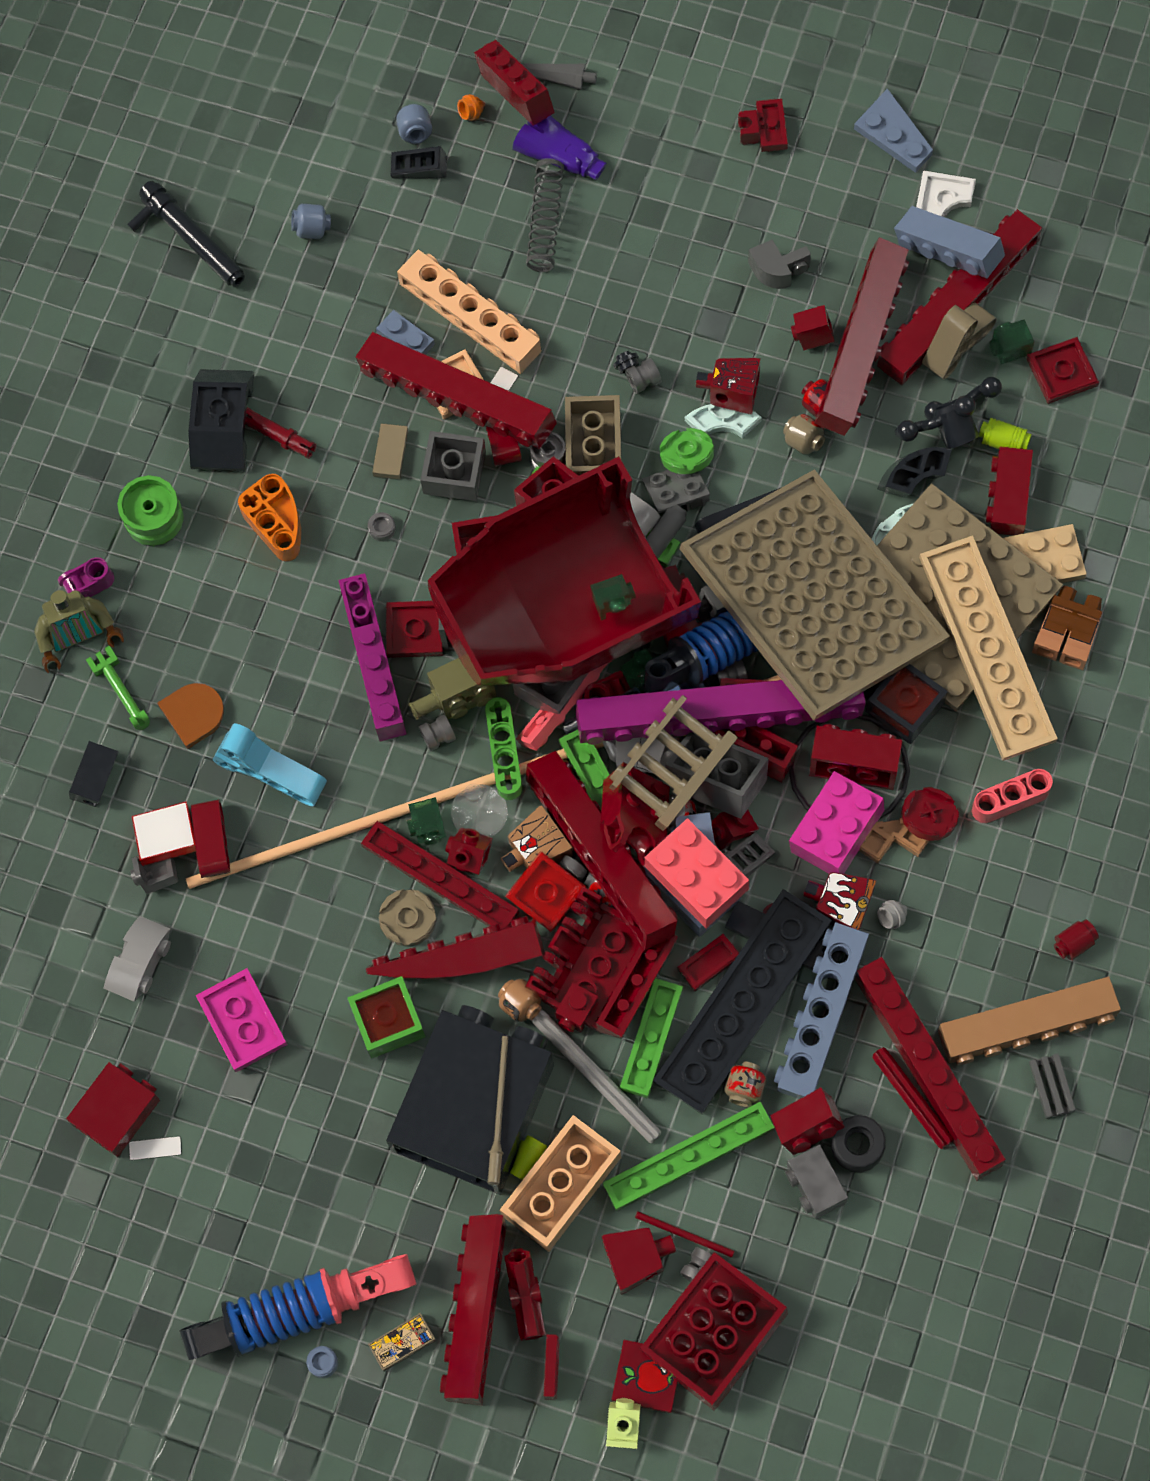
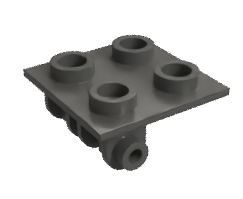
M666 470L642 478L656 507L654 509L659 513L660 517H662L668 507L672 508L673 505L680 507L684 505L686 511H690V507L694 509L705 506V502L710 501V493L699 471L692 474H677Z

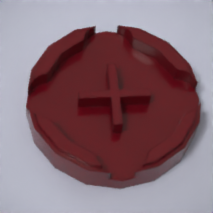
M923 787V790H914L906 797L902 806L901 816L903 824L909 832L918 838L934 841L950 836L958 823L959 811L958 808L956 809L955 801L950 795L940 789Z

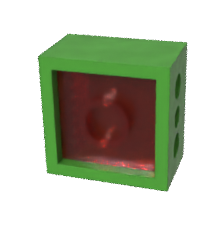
M402 976L348 997L371 1059L426 1037Z

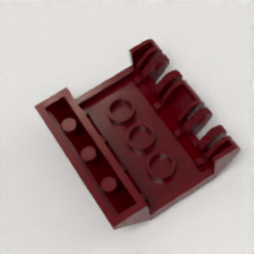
M582 887L576 897V900L580 903L573 902L570 908L585 920L583 925L581 926L572 918L565 917L562 924L565 927L559 926L547 947L552 953L545 951L542 956L547 963L557 969L555 974L552 975L546 969L536 966L533 973L538 978L531 976L525 987L539 995L541 1001L557 1010L571 984H577L598 996V1001L584 1025L597 1032L622 1038L678 940V936L675 935L644 950L618 911L602 903V896Z

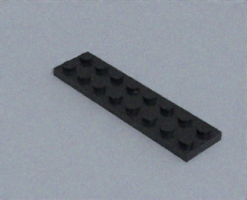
M782 889L653 1079V1082L703 1115L727 1079L732 1067L736 1066L832 923V920Z

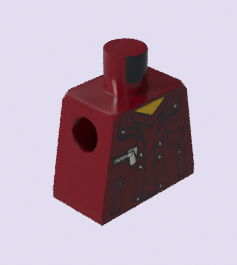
M719 358L715 362L713 373H697L696 388L710 389V403L714 406L752 414L760 379V358Z

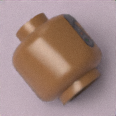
M524 979L509 980L498 993L501 1010L516 1022H523L527 1019L533 1020L541 1011V998L535 992L525 987L527 981Z

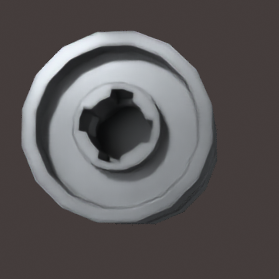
M551 432L541 449L530 445L533 470L536 466L541 467L553 456L566 466V446L559 434Z

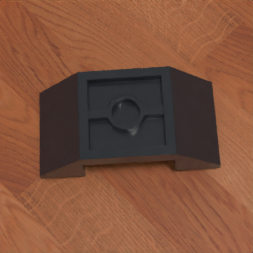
M200 369L193 381L188 428L191 469L245 471L247 444L244 438L247 401L248 397H252L254 371Z

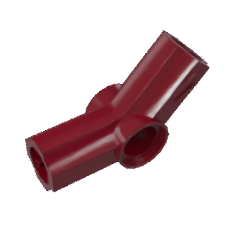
M522 1248L513 1249L504 1258L509 1278V1295L512 1309H515L518 1333L521 1341L538 1339L546 1336L540 1305L542 1298L538 1278L534 1275L530 1251H525Z

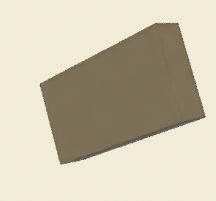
M381 424L372 472L373 477L401 478L408 426Z

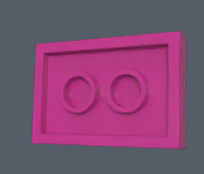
M248 968L196 995L235 1072L288 1045Z

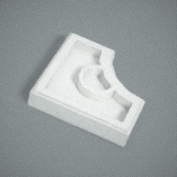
M923 171L916 207L942 217L956 208L971 207L976 179Z

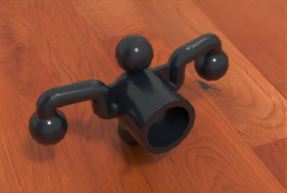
M987 377L980 385L958 399L944 404L938 401L929 402L924 409L926 420L918 422L902 421L895 429V435L903 441L910 442L918 436L919 432L938 428L946 448L952 449L964 445L980 436L972 418V414L976 409L975 401L983 395L988 398L997 397L1002 391V383L995 377Z

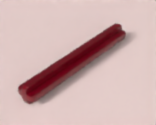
M885 1047L878 1049L872 1056L873 1060L940 1149L947 1147L953 1141V1137Z

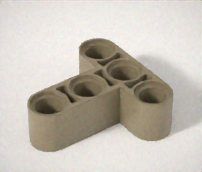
M975 302L965 310L954 305L944 316L922 364L943 380L947 379L957 367L962 355L992 330L997 318Z

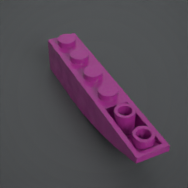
M366 574L340 579L338 581L379 741L407 735Z

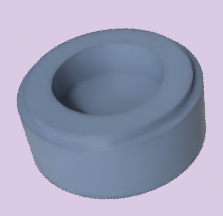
M319 1346L308 1354L306 1363L308 1370L315 1377L328 1378L336 1371L338 1359L330 1348Z

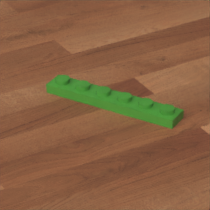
M758 1102L603 1182V1186L615 1210L618 1211L773 1131L774 1126L762 1103Z

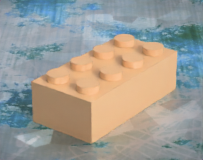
M573 1115L501 1207V1215L550 1252L619 1162L621 1151Z

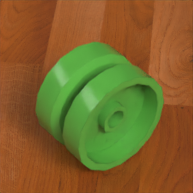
M150 475L138 477L126 484L120 492L117 503L119 515L132 539L144 545L156 546L170 541L180 531L184 520L183 509L176 491L166 480Z

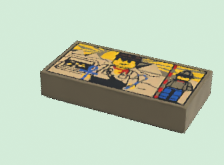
M421 1313L368 1345L384 1372L436 1340Z

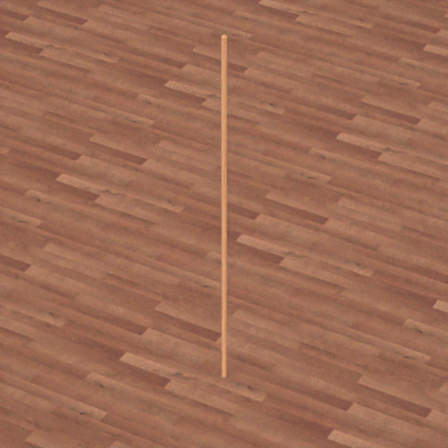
M776 675L765 680L778 681L782 679ZM602 742L594 746L596 749L604 747V744ZM563 749L557 751L562 759H568ZM543 756L520 763V774H526V766L528 763L537 760ZM491 773L230 863L231 871L227 874L201 878L200 874L186 878L188 888L191 889L372 827L376 821L383 823L496 784L495 775ZM505 775V779H511V776Z

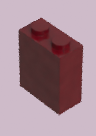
M108 1062L66 1120L118 1158L160 1102V1099L154 1094L157 1089L144 1079L139 1083L132 1078L134 1073L126 1066L119 1063L116 1067Z

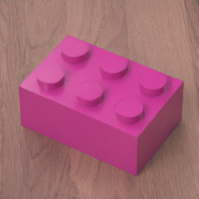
M834 771L790 838L791 853L828 874L830 872L844 874L860 850V846L885 811L884 798Z

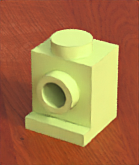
M626 1398L610 1402L606 1446L637 1449L641 1404H634V1400ZM620 1420H625L628 1422L629 1427H619L617 1423Z

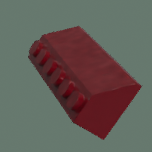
M500 1214L469 1216V1223L463 1224L461 1242H466L464 1254L459 1253L457 1271L462 1272L460 1284L455 1283L453 1291V1302H457L456 1314L451 1313L448 1329L449 1332H453L452 1344H446L444 1362L449 1363L447 1375L442 1374L440 1393H445L444 1399L447 1402L483 1406L507 1229L505 1218Z

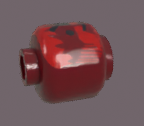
M825 379L808 382L801 392L804 395L802 406L815 417H817L828 383Z

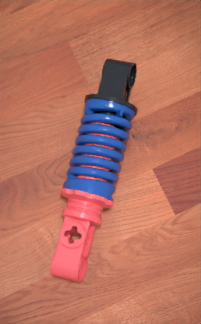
M728 611L723 612L708 622L693 628L691 631L671 638L668 642V651L646 663L644 689L648 693L664 692L683 682L696 687L707 679L709 675H715L718 671L724 670L726 666L733 665L735 661L738 662L744 657L751 655L752 652H757L758 649Z
M399 1255L350 1273L346 1268L341 1270L340 1274H335L334 1276H330L326 1269L322 1268L317 1273L304 1277L306 1286L303 1285L302 1279L297 1278L293 1282L294 1290L290 1282H285L282 1286L284 1293L281 1292L279 1286L272 1287L273 1297L270 1296L267 1289L262 1290L260 1293L262 1300H259L257 1293L250 1294L251 1308L244 1297L238 1298V1304L235 1305L231 1301H222L221 1317L195 1323L179 1330L188 1360L206 1356L228 1346H232L237 1357H241L245 1353L254 1351L256 1345L259 1348H263L267 1345V1342L269 1344L277 1343L278 1338L280 1340H287L289 1334L296 1337L300 1334V1330L303 1333H308L311 1331V1327L320 1329L323 1322L327 1325L342 1323V1312L353 1309V1311L360 1309V1302L390 1292L400 1291L417 1284L408 1255ZM367 1276H371L372 1280L378 1279V1282L375 1283V1289L370 1290L369 1286L362 1285L365 1283Z

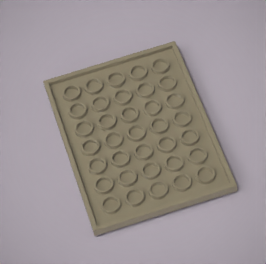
M815 469L681 543V552L813 720L818 719L946 643L950 637Z

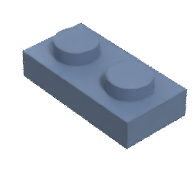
M394 310L376 328L377 334L423 354H426L435 345L433 338Z

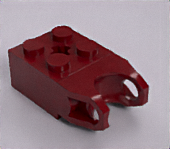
M623 762L621 765L625 768L627 764ZM632 767L628 775L662 802L667 801L669 803L670 786ZM612 772L603 780L601 823L604 824V834L608 847L617 853L618 849L627 842L635 849L639 862L645 867V856L667 837L668 827L664 831L655 825L659 818L655 815L656 811L621 783L614 791L611 790L609 787L614 781L609 777L613 774Z

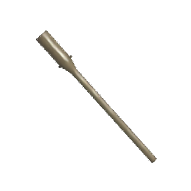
M502 1036L495 1136L491 1151H489L488 1184L492 1185L500 1184L502 1155L504 1154L501 1149L500 1136L508 1036Z

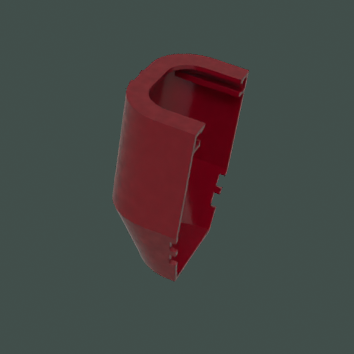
M616 457L491 518L479 534L467 541L466 546L455 557L452 556L428 579L429 593L441 624L460 661L476 684L502 685L570 682L698 617L701 601L689 579L685 578L682 580L679 593L668 579L640 529L630 501L633 480L620 457Z

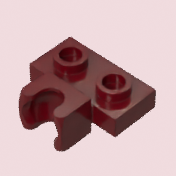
M782 98L756 101V110L738 113V126L742 128L740 130V143L742 145L757 144L760 140L761 152L788 149Z

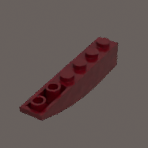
M527 916L511 920V926L500 928L499 924L483 928V933L472 936L471 932H466L454 936L456 940L454 942L445 944L442 939L428 943V949L417 952L416 947L400 951V957L390 960L388 955L374 958L371 960L372 965L366 968V972L369 975L397 978L401 976L403 978L461 976L489 971L539 957L545 951L536 920L528 921Z

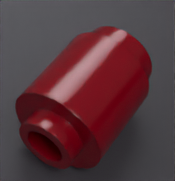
M1088 920L1077 921L1055 936L1056 943L1054 948L1061 958L1065 959L1067 957L1069 960H1074L1094 946L1095 941L1099 939V935L1095 927Z

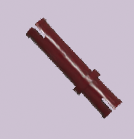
M247 407L246 414L248 417H246L245 425L281 443V447L286 450L292 449L307 459L313 456L309 450L315 452L316 443L299 436L296 430L292 428L286 429Z

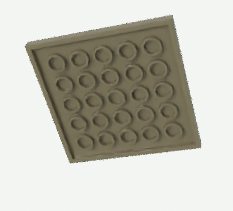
M931 483L877 547L950 636L946 643L910 664L947 690L945 703L957 711L974 690L920 561V554L973 535L1016 640L1020 638L1050 603L1054 595L1061 590L1063 584Z

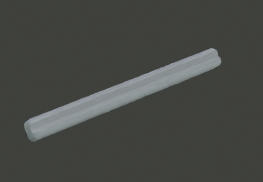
M541 1010L532 1020L533 1024L649 1143L656 1141L661 1135L660 1129Z

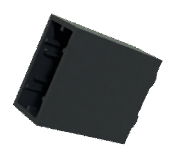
M462 1005L458 1015L442 1010L386 1141L393 1153L501 1195L513 1167L520 1142L525 1138L554 1068L552 1052L545 1050L548 1039L536 1031L521 1026L515 1027L512 1037L493 1030L491 1025L494 1018L486 1012L471 1006ZM502 1036H508L500 1136L501 1149L504 1154L502 1155L500 1184L492 1185L488 1184L489 1151H491L495 1136Z

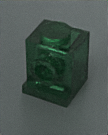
M622 574L590 585L591 595L601 620L606 619V613L608 612L617 613L623 611L628 605H631V599L636 598L631 582L625 583Z

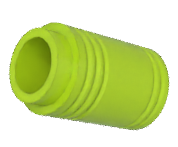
M990 418L989 422L984 421L979 432V437L983 438L982 444L997 449L1000 447L1027 449L1032 434L1027 433V429Z

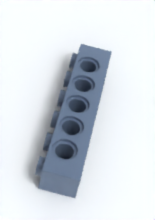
M836 922L833 930L827 929L822 943L823 946L827 947L823 957H817L813 968V973L817 974L814 984L808 983L803 1000L808 1001L804 1012L798 1011L793 1027L798 1028L795 1039L789 1038L784 1050V1055H787L788 1059L785 1067L779 1065L774 1082L779 1083L777 1087L778 1092L800 1099L816 1090L868 941V933ZM835 951H843L848 959L844 963H836L832 960L831 955ZM826 978H833L838 982V987L833 991H828L823 988L821 983ZM817 1005H823L828 1009L829 1014L824 1018H817L813 1015L812 1009ZM808 1032H813L818 1035L819 1042L814 1046L806 1045L802 1040L803 1036ZM805 1060L810 1068L806 1073H797L793 1069L794 1062Z

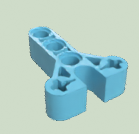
M235 723L225 735L213 758L217 765L226 770L254 777L299 802L312 807L315 806L327 783V780L320 774L271 749L256 737L253 731Z

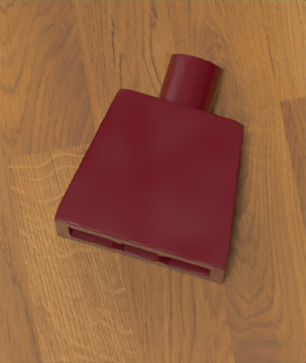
M650 1228L601 1236L621 1295L661 1274L664 1268L660 1258L676 1252L671 1235L654 1240Z

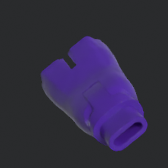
M552 116L547 117L534 126L527 121V124L523 125L517 133L512 147L514 151L534 159H556L564 165L565 171L578 175L581 174L584 178L589 176L594 180L598 179L607 163L598 158L599 154L594 152L585 141L568 131Z

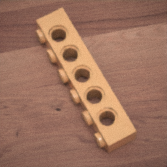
M417 250L397 271L401 286L521 374L541 353L540 337L535 331L530 328L525 329L512 314L508 313L506 315L493 300L483 298L473 285L469 283L464 284L459 280L454 271L448 268L445 270L432 255H425L420 250ZM429 278H435L432 282L426 281ZM448 293H456V295L452 297L445 296ZM468 308H476V310L472 312L465 311ZM488 323H496L493 327L486 326ZM508 338H516V339H517V340L514 341V342H507V341H506Z

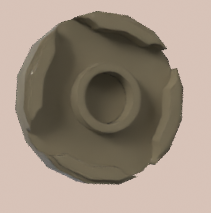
M398 890L389 895L380 907V928L386 938L396 945L406 947L418 945L428 939L435 928L436 913L434 905L428 896L418 890Z

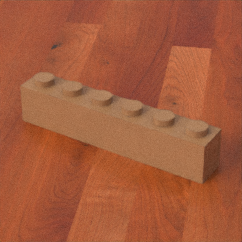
M1105 977L942 1023L939 1026L938 1033L948 1064L957 1062V1065H964L974 1061L975 1056L985 1054V1057H993L1002 1053V1049L1013 1046L1014 1049H1021L1029 1046L1032 1040L1041 1038L1042 1042L1057 1038L1060 1032L1069 1030L1070 1034L1087 1029L1086 1025L1097 1022L1098 1026L1112 1023L1115 1021L1114 1017H1117L1121 1009L1110 977Z

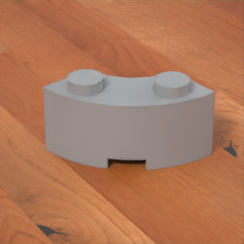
M139 916L123 938L124 946L122 953L118 957L114 956L105 980L104 989L134 1002L142 993L146 994L152 985L153 978L151 975L161 957H165L171 945V941L168 940L170 928Z

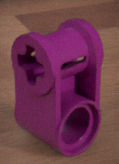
M95 557L63 573L58 578V583L65 588L67 593L77 590L84 597H92L112 586L115 577L107 562L102 558ZM104 570L103 575L94 577L98 571Z

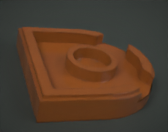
M200 683L183 686L157 702L187 749L213 734L219 728L224 714V704L219 694L212 687Z

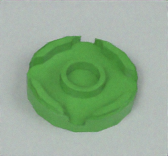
M686 428L687 431L680 432V430H677L666 436L660 444V459L664 467L677 474H692L707 467L714 458V445L707 433L695 428Z

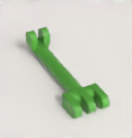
M107 646L105 648L109 656L106 660L100 651L95 654L100 661L97 665H95L91 657L87 658L86 662L96 677L102 673L105 674L131 717L129 719L136 730L147 728L150 719L144 710L140 711L113 668L120 662L111 647Z

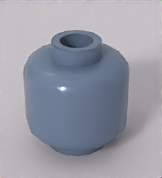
M410 104L399 110L396 116V123L400 137L405 142L412 144L425 141L432 133V124L427 109L421 105Z
M300 204L297 210L292 211L291 229L296 231L299 238L321 239L325 230H330L331 217L325 213L322 205Z

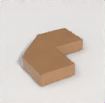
M899 818V820L876 822L860 846L859 851L879 864L894 842L919 857L930 841L918 838L909 832L903 824L902 818Z

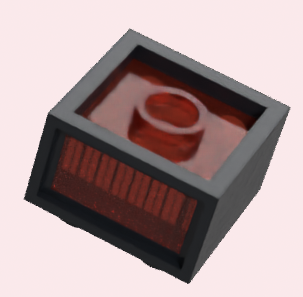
M909 664L885 678L868 699L865 712L911 745L945 704L948 691Z

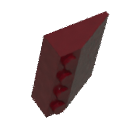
M714 1252L643 1343L640 1350L690 1393L715 1411L786 1318L788 1310L784 1304Z

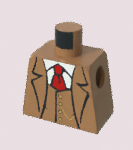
M541 805L509 834L508 840L513 850L501 857V860L507 870L511 872L522 864L527 868L540 851L558 864L564 856L573 857V850Z

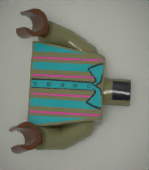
M63 590L55 591L50 597L51 600L42 605L43 614L39 616L34 630L40 653H44L42 665L47 673H49L47 665L51 661H55L58 670L61 668L57 656L52 654L53 649L55 652L68 648L104 633V628L107 630V643L110 647L114 648V642L111 639L114 635L119 636L121 641L124 642L122 630L113 626L114 621L103 602L89 596L84 597L77 590L67 594Z

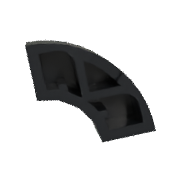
M930 447L901 457L884 473L877 490L900 497L911 495L915 486L922 479H937L945 476L952 449Z

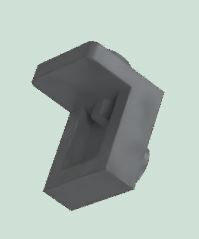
M138 856L132 858L133 869L130 870L132 880L136 886L140 885L146 894L178 882L173 858L142 866Z

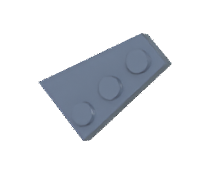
M888 89L854 124V130L915 173L932 156L933 149Z

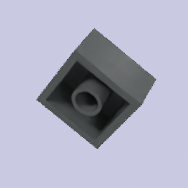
M430 431L420 479L423 494L477 501L486 456L484 438Z

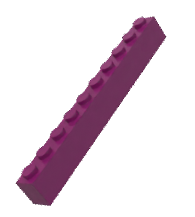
M782 680L581 699L577 700L576 718L580 743L596 745L610 740L626 742L632 738L645 737L648 739L649 736L645 734L655 720L661 723L667 715L663 712V709L672 698L678 701L682 695L687 699L681 708L712 732L722 729L739 731L751 726L768 728L774 724L784 723L787 725H797L804 721L821 723L835 718L851 720L863 715L866 702L864 692H861L818 719L813 720ZM674 716L663 728L668 734H673L674 736H684L693 732Z

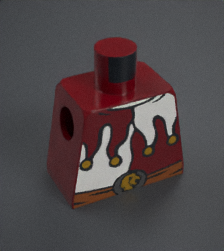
M830 872L825 885L809 880L803 896L818 901L816 910L832 920L830 925L834 926L836 922L860 930L875 889L876 880Z

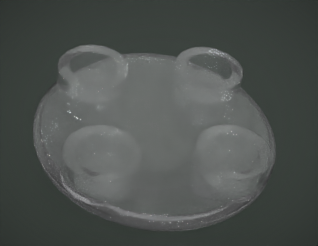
M469 784L455 797L451 807V819L458 831L461 827L469 828L488 837L496 835L503 828L508 815L505 799L499 796L495 788L483 784Z

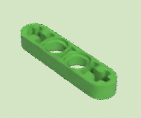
M496 697L488 701L485 708L496 788L501 798L514 800L522 793V781L511 707L506 699ZM495 708H501L503 722H497ZM499 731H506L510 734L506 741H497L494 736ZM508 755L513 758V762L509 766H501L498 764L499 758ZM505 775L511 776L513 785L511 790L506 788Z

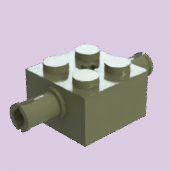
M457 658L427 673L431 694L409 703V707L416 720L437 709L442 711L448 720L451 718L458 719L467 714L468 710L476 706L483 707L488 701L496 697L495 686L476 684L460 659Z

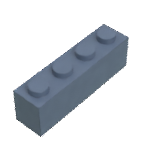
M911 206L894 228L899 246L909 249L908 251L912 250L920 253L926 258L942 261L950 267L955 266L966 270L972 275L988 278L1005 256L1000 237L915 206Z

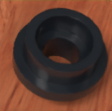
M625 351L615 358L617 361L613 366L615 370H619L620 374H624L626 369L632 366H639L637 360L639 356L637 353Z

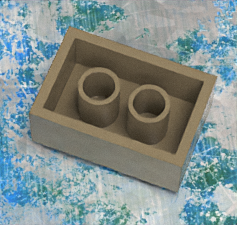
M620 395L565 397L566 466L578 476L616 457H620L622 461Z

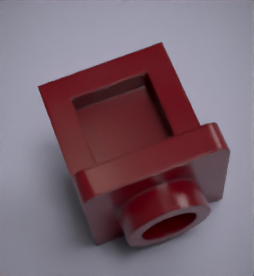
M748 809L741 819L726 812H721L711 822L713 838L720 850L726 849L732 841L751 836L759 830Z
M572 983L555 1012L556 1018L559 1020L558 1024L570 1032L577 1030L582 1033L585 1028L584 1023L597 1003L598 996Z

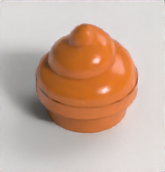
M471 94L463 96L457 104L460 117L463 120L469 121L479 119L485 106L484 101Z

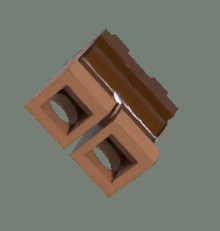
M1064 585L1058 595L1053 597L1034 643L1032 653L1056 661L1065 634H1068L1069 636L1059 662L1084 670L1103 612L1100 611L1102 598L1088 595L1085 604H1079L1074 602L1077 591Z

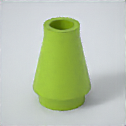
M527 1135L525 1140L520 1142L510 1173L523 1180L548 1146Z

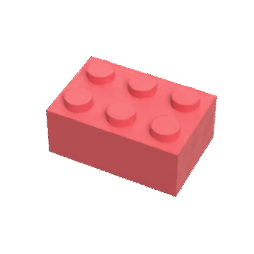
M688 818L645 856V867L706 929L749 890V879Z

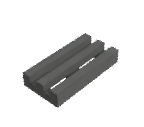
M1059 1054L1041 1057L1038 1060H1030L1029 1065L1045 1118L1048 1119L1075 1112L1076 1109ZM1051 1063L1054 1064L1057 1078L1064 1097V1101L1066 1104V1107L1064 1108L1062 1107L1057 1087L1054 1081V1077L1050 1068ZM1039 1066L1044 1068L1056 1110L1051 1111L1039 1072Z

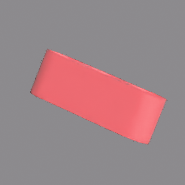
M1035 769L979 792L972 806L973 817L981 823H989L1042 802L1050 793L1053 783L1052 776L1046 770ZM1039 781L1044 784L1045 789L1037 790L1033 788L1031 783ZM1015 792L1019 799L1009 800L1005 793ZM987 802L992 805L993 809L991 811H984L979 807V804Z

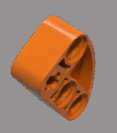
M267 474L239 496L238 505L244 520L277 558L285 562L291 561L298 556L300 550V517L293 495L282 477L277 474ZM271 488H279L275 493H268ZM267 523H274V526L269 529L263 528ZM284 542H291V545L287 548L279 547Z

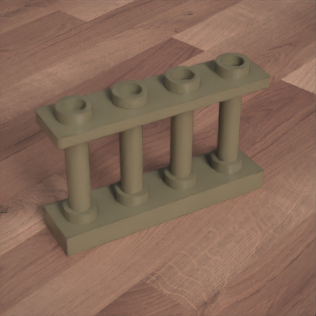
M684 695L678 701L675 698L671 699L663 709V712L667 715L661 723L657 720L652 723L645 732L649 738L643 745L637 742L627 755L631 758L630 762L625 768L619 765L609 777L614 781L609 787L611 790L614 791L621 783L656 811L655 815L659 818L655 825L662 831L670 825L738 738L730 731L724 736H721L719 733L715 735L681 708L687 699ZM673 716L709 744L708 748L712 751L706 759L702 756L697 757L663 730ZM655 738L691 766L690 770L694 774L688 781L684 778L682 780L645 752ZM637 761L674 789L673 792L677 796L670 804L667 801L662 802L628 775V772Z

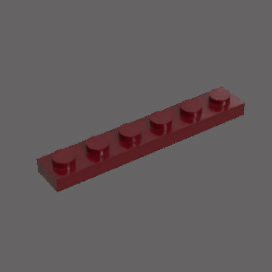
M379 821L375 822L361 842L363 848L487 926L499 924L500 928L511 926L510 921L519 914V909Z

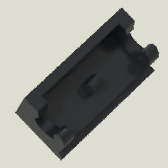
M89 741L70 788L69 799L96 807L101 800L114 762L118 756V751Z

